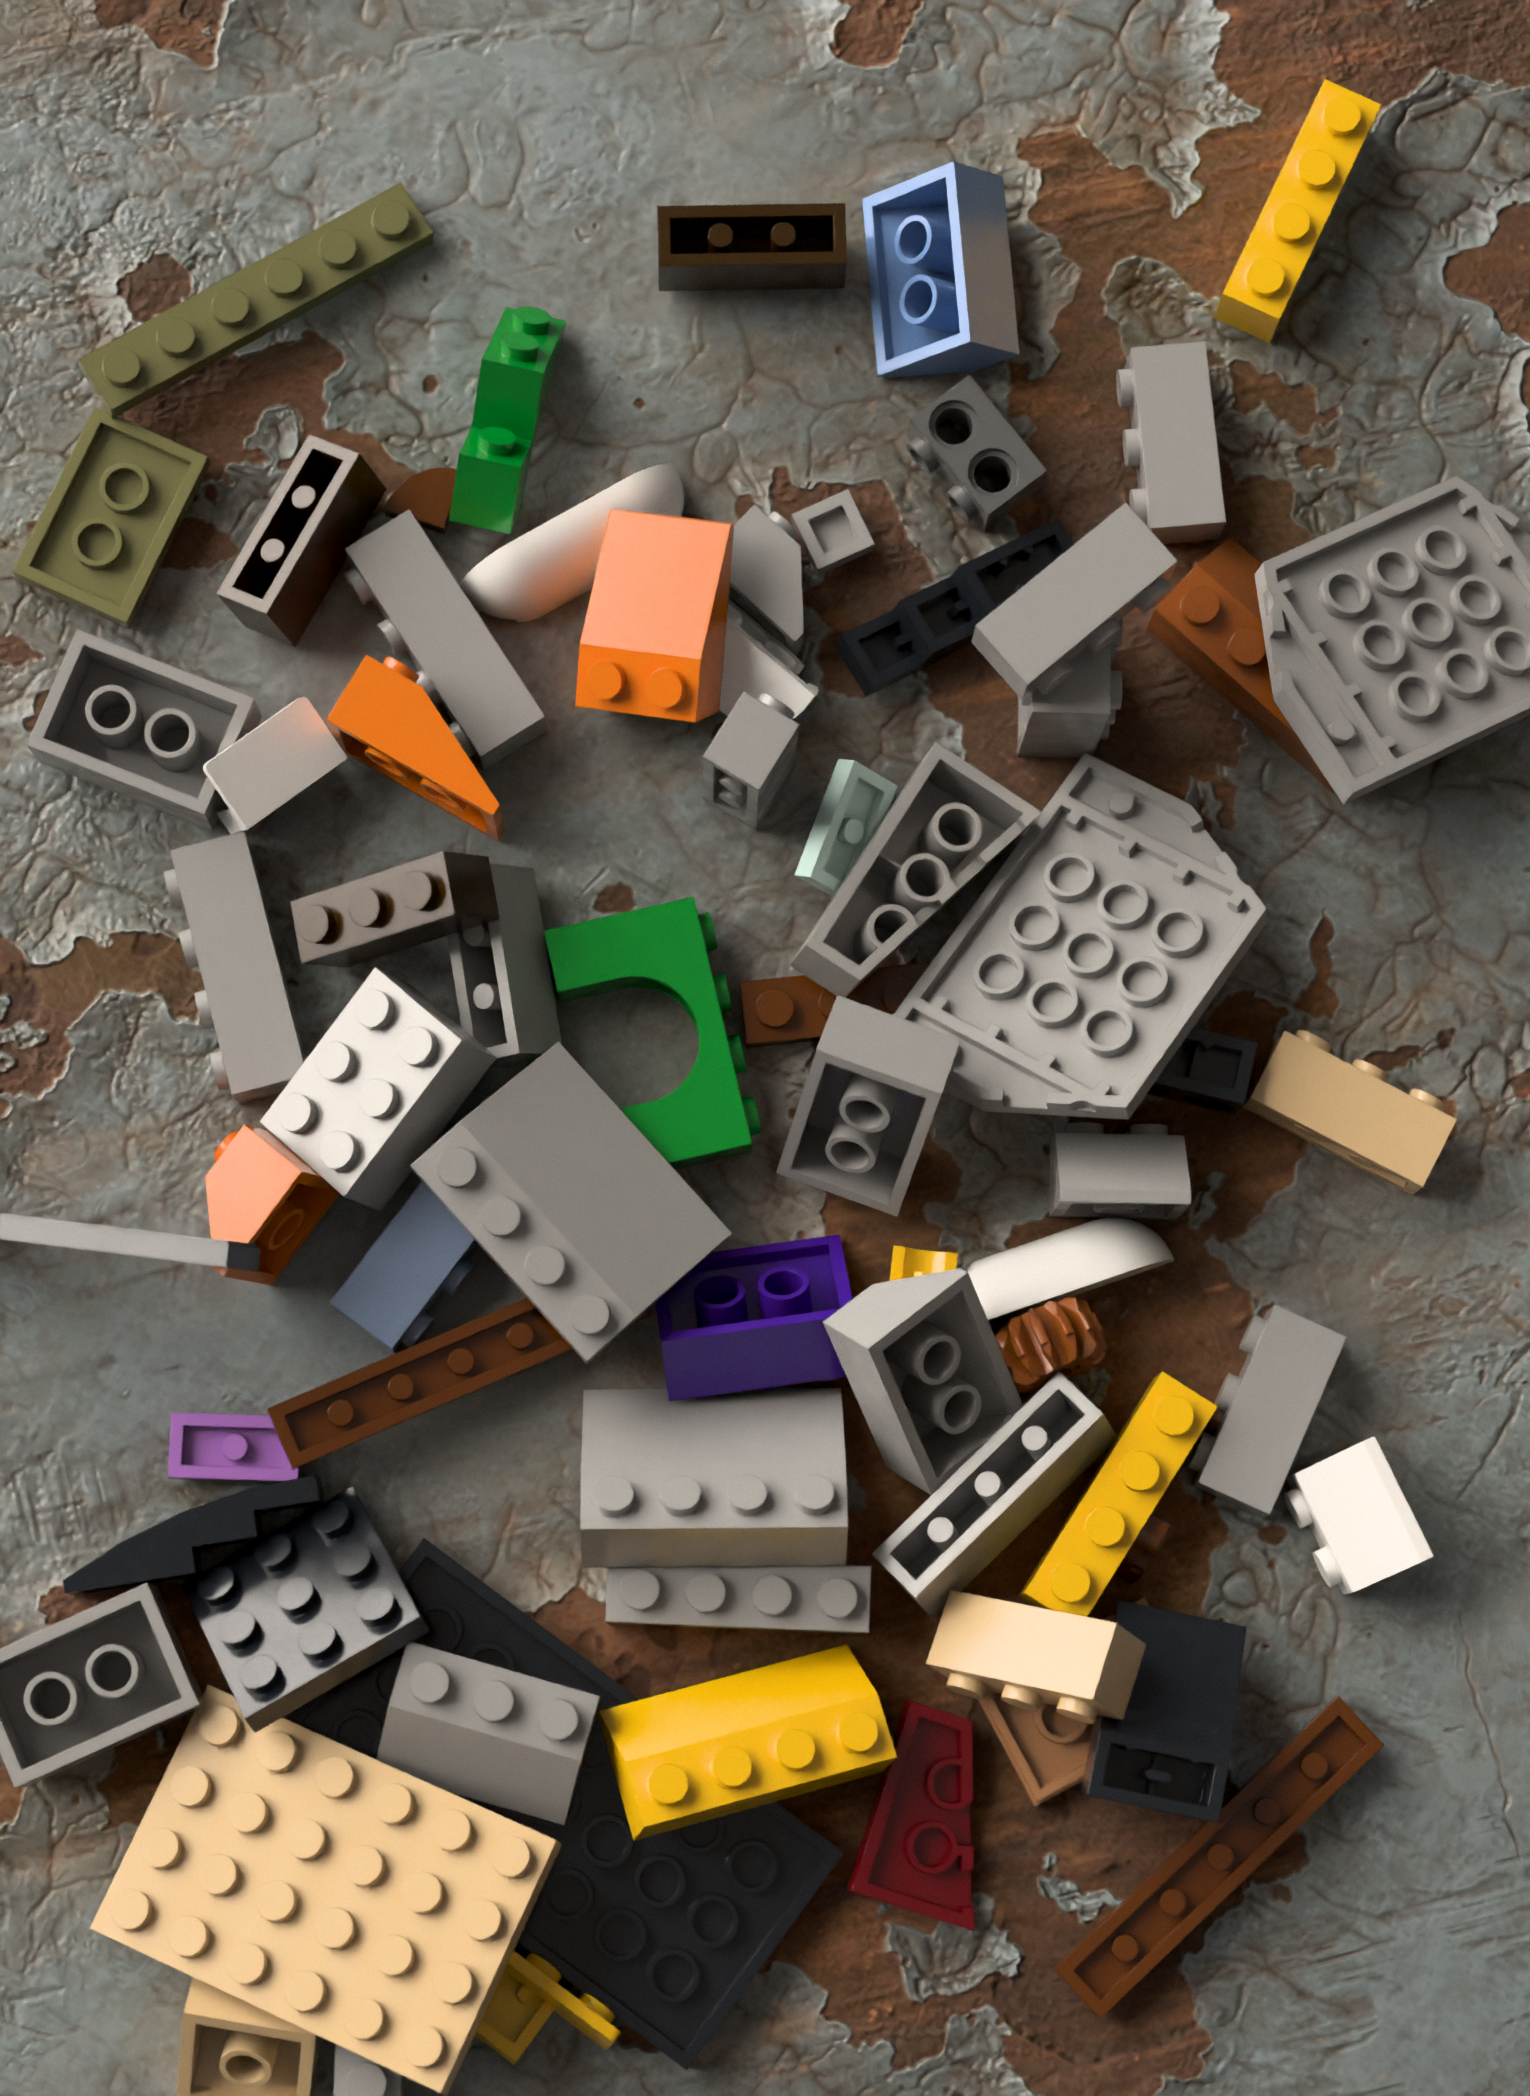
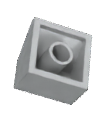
M1100 1123L1066 1124L1065 1133H1055L1050 1141L1049 1217H1121L1127 1219L1177 1220L1191 1205V1185L1184 1135H1168V1126L1135 1124L1129 1126V1134H1104V1125Z

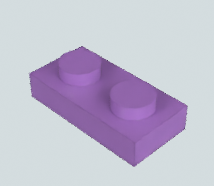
M171 1412L168 1478L274 1483L301 1478V1467L292 1471L269 1415Z

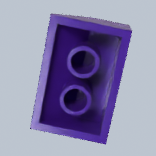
M840 1234L711 1252L655 1303L669 1401L690 1398L700 1399L711 1395L754 1389L765 1390L776 1386L819 1380L829 1381L840 1377H847L823 1324L824 1320L853 1299Z

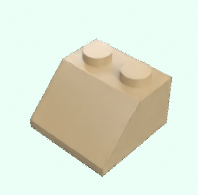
M193 1977L183 2012L177 2096H313L323 2038Z

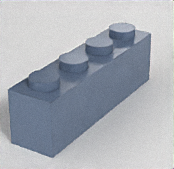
M485 1096L481 1103L488 1099V1097ZM421 1181L330 1301V1304L336 1311L396 1354L404 1344L412 1347L419 1344L436 1319L428 1312L443 1292L452 1298L460 1290L475 1267L467 1260L479 1244Z

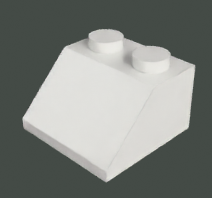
M1375 1436L1286 1477L1291 1488L1290 1491L1284 1493L1286 1504L1295 1522L1301 1529L1309 1525L1320 1547L1319 1550L1313 1552V1557L1324 1581L1330 1588L1338 1584L1343 1595L1356 1592L1434 1556Z

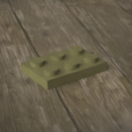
M95 406L12 571L17 579L130 629L211 465L208 456L118 416L112 419L107 411Z

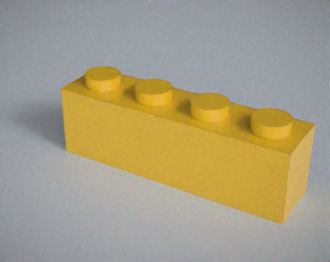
M1324 80L1225 287L1214 316L1215 319L1270 344L1365 144L1381 104L1329 80Z
M1163 1371L1155 1376L1117 1436L1118 1438L1110 1447L1024 1585L1019 1596L1039 1608L1088 1617L1218 1406Z

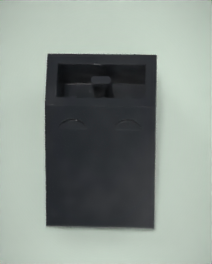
M1117 1600L1113 1622L1119 1624L1144 1642L1146 1647L1123 1720L1097 1715L1080 1795L1218 1823L1231 1758L1247 1627Z

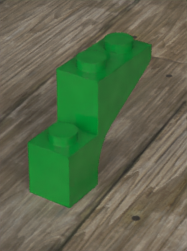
M534 307L505 308L481 360L472 426L458 456L449 521L511 534L522 508L532 450L561 350L566 320L552 318L544 310Z

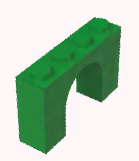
M694 897L545 930L547 950L560 1003L615 990L639 987L652 989L669 996L691 1018L698 1035L699 1050L695 1064L687 1078L679 1087L662 1098L620 1108L674 1170L751 1153L752 1141L750 1136L761 1133V1127L753 1096L741 1098L736 1078L737 1073L746 1072L747 1069L739 1035L727 1036L721 1012L732 1010L724 973L712 975L707 951L718 949L710 913L698 914Z

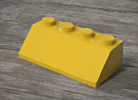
M847 1644L604 1709L597 1713L633 1841L883 1772L897 1758L878 1693Z

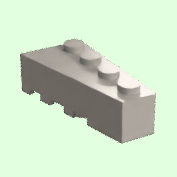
M935 742L916 767L790 966L834 995L846 998L1023 835L1042 811Z

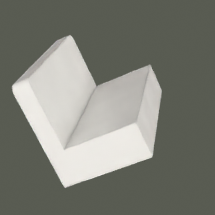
M301 697L206 762L203 766V771L227 805L216 814L229 833L233 834L251 828L348 757L306 697Z

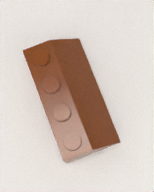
M1230 537L1197 563L1154 609L1147 630L1334 794L1335 791L1273 700L1254 576L1261 563Z

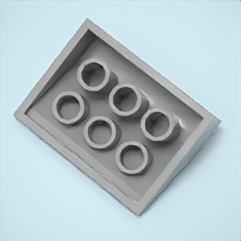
M559 1041L460 1120L410 1165L419 1179L586 1364L590 1363L732 1234Z
M841 1388L754 1389L711 1395L700 1399L690 1398L669 1401L667 1389L584 1390L580 1503L582 1567L846 1565L848 1509Z

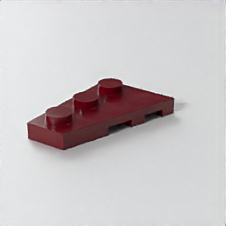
M906 1700L893 1740L897 1758L883 1772L847 1890L975 1931L974 1907L971 1906V1871H974V1846L971 1845L970 1803L973 1801V1721Z

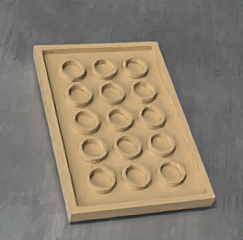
M207 1685L201 1697L204 1705L196 1708L90 1929L447 2096L562 1844L553 1838L287 1719L280 1718L254 1733L244 1719L235 1697L211 1685Z

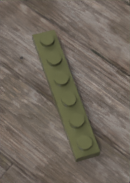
M399 183L78 359L79 367L113 419L433 242V231L402 183Z

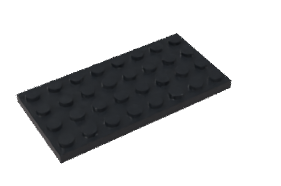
M425 1538L421 1540L400 1568L399 1573L430 1630L412 1642L601 1696L597 1713L604 1709L640 1700ZM406 1645L297 1708L287 1720L377 1759L389 1701ZM597 1714L565 1825L454 1794L553 1838L562 1844L519 1937L518 1943L531 1953L540 1956L550 1963L569 1982L604 2004L618 2019L686 2070L844 1854V1852L777 1802L633 1841Z

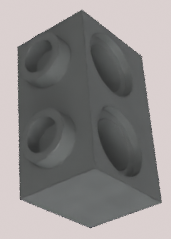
M970 375L910 419L907 435L910 443L907 444V449L912 459L927 475L935 471L949 489L945 492V495L956 514L967 523L973 519L983 532L987 531L1043 488L1047 473L1046 468ZM953 423L963 427L968 433L969 438L960 444H948L939 438L936 430L944 424ZM984 471H995L1005 478L1008 486L999 492H987L977 485L975 477Z

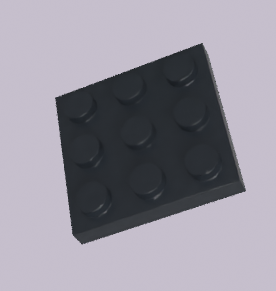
M353 1487L348 1488L182 1584L242 1715L254 1733L430 1631L366 1508Z

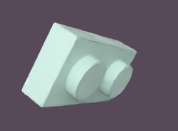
M838 759L794 875L834 897L888 813L898 786L855 760Z

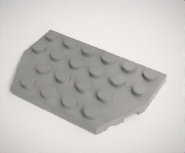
M1458 476L1264 561L1254 575L1273 700L1343 805L1530 715V535L1516 526L1520 518L1504 507L1488 502L1480 491Z
M1085 752L893 1015L961 1039L944 1090L982 1111L1129 1120L1268 922L1267 908L1252 887L1246 885L1240 878L1236 865L1225 851L1222 853L1204 828L1203 820L1192 805Z

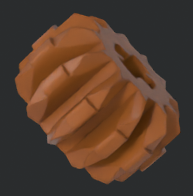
M1065 1297L1058 1302L1048 1301L1038 1308H1030L1022 1316L1012 1318L1009 1324L1000 1328L995 1335L1017 1391L1030 1394L1037 1393L1058 1371L1069 1381L1080 1374L1088 1373L1091 1366L1100 1363L1107 1348L1102 1335L1104 1330L1096 1313H1092L1086 1300Z

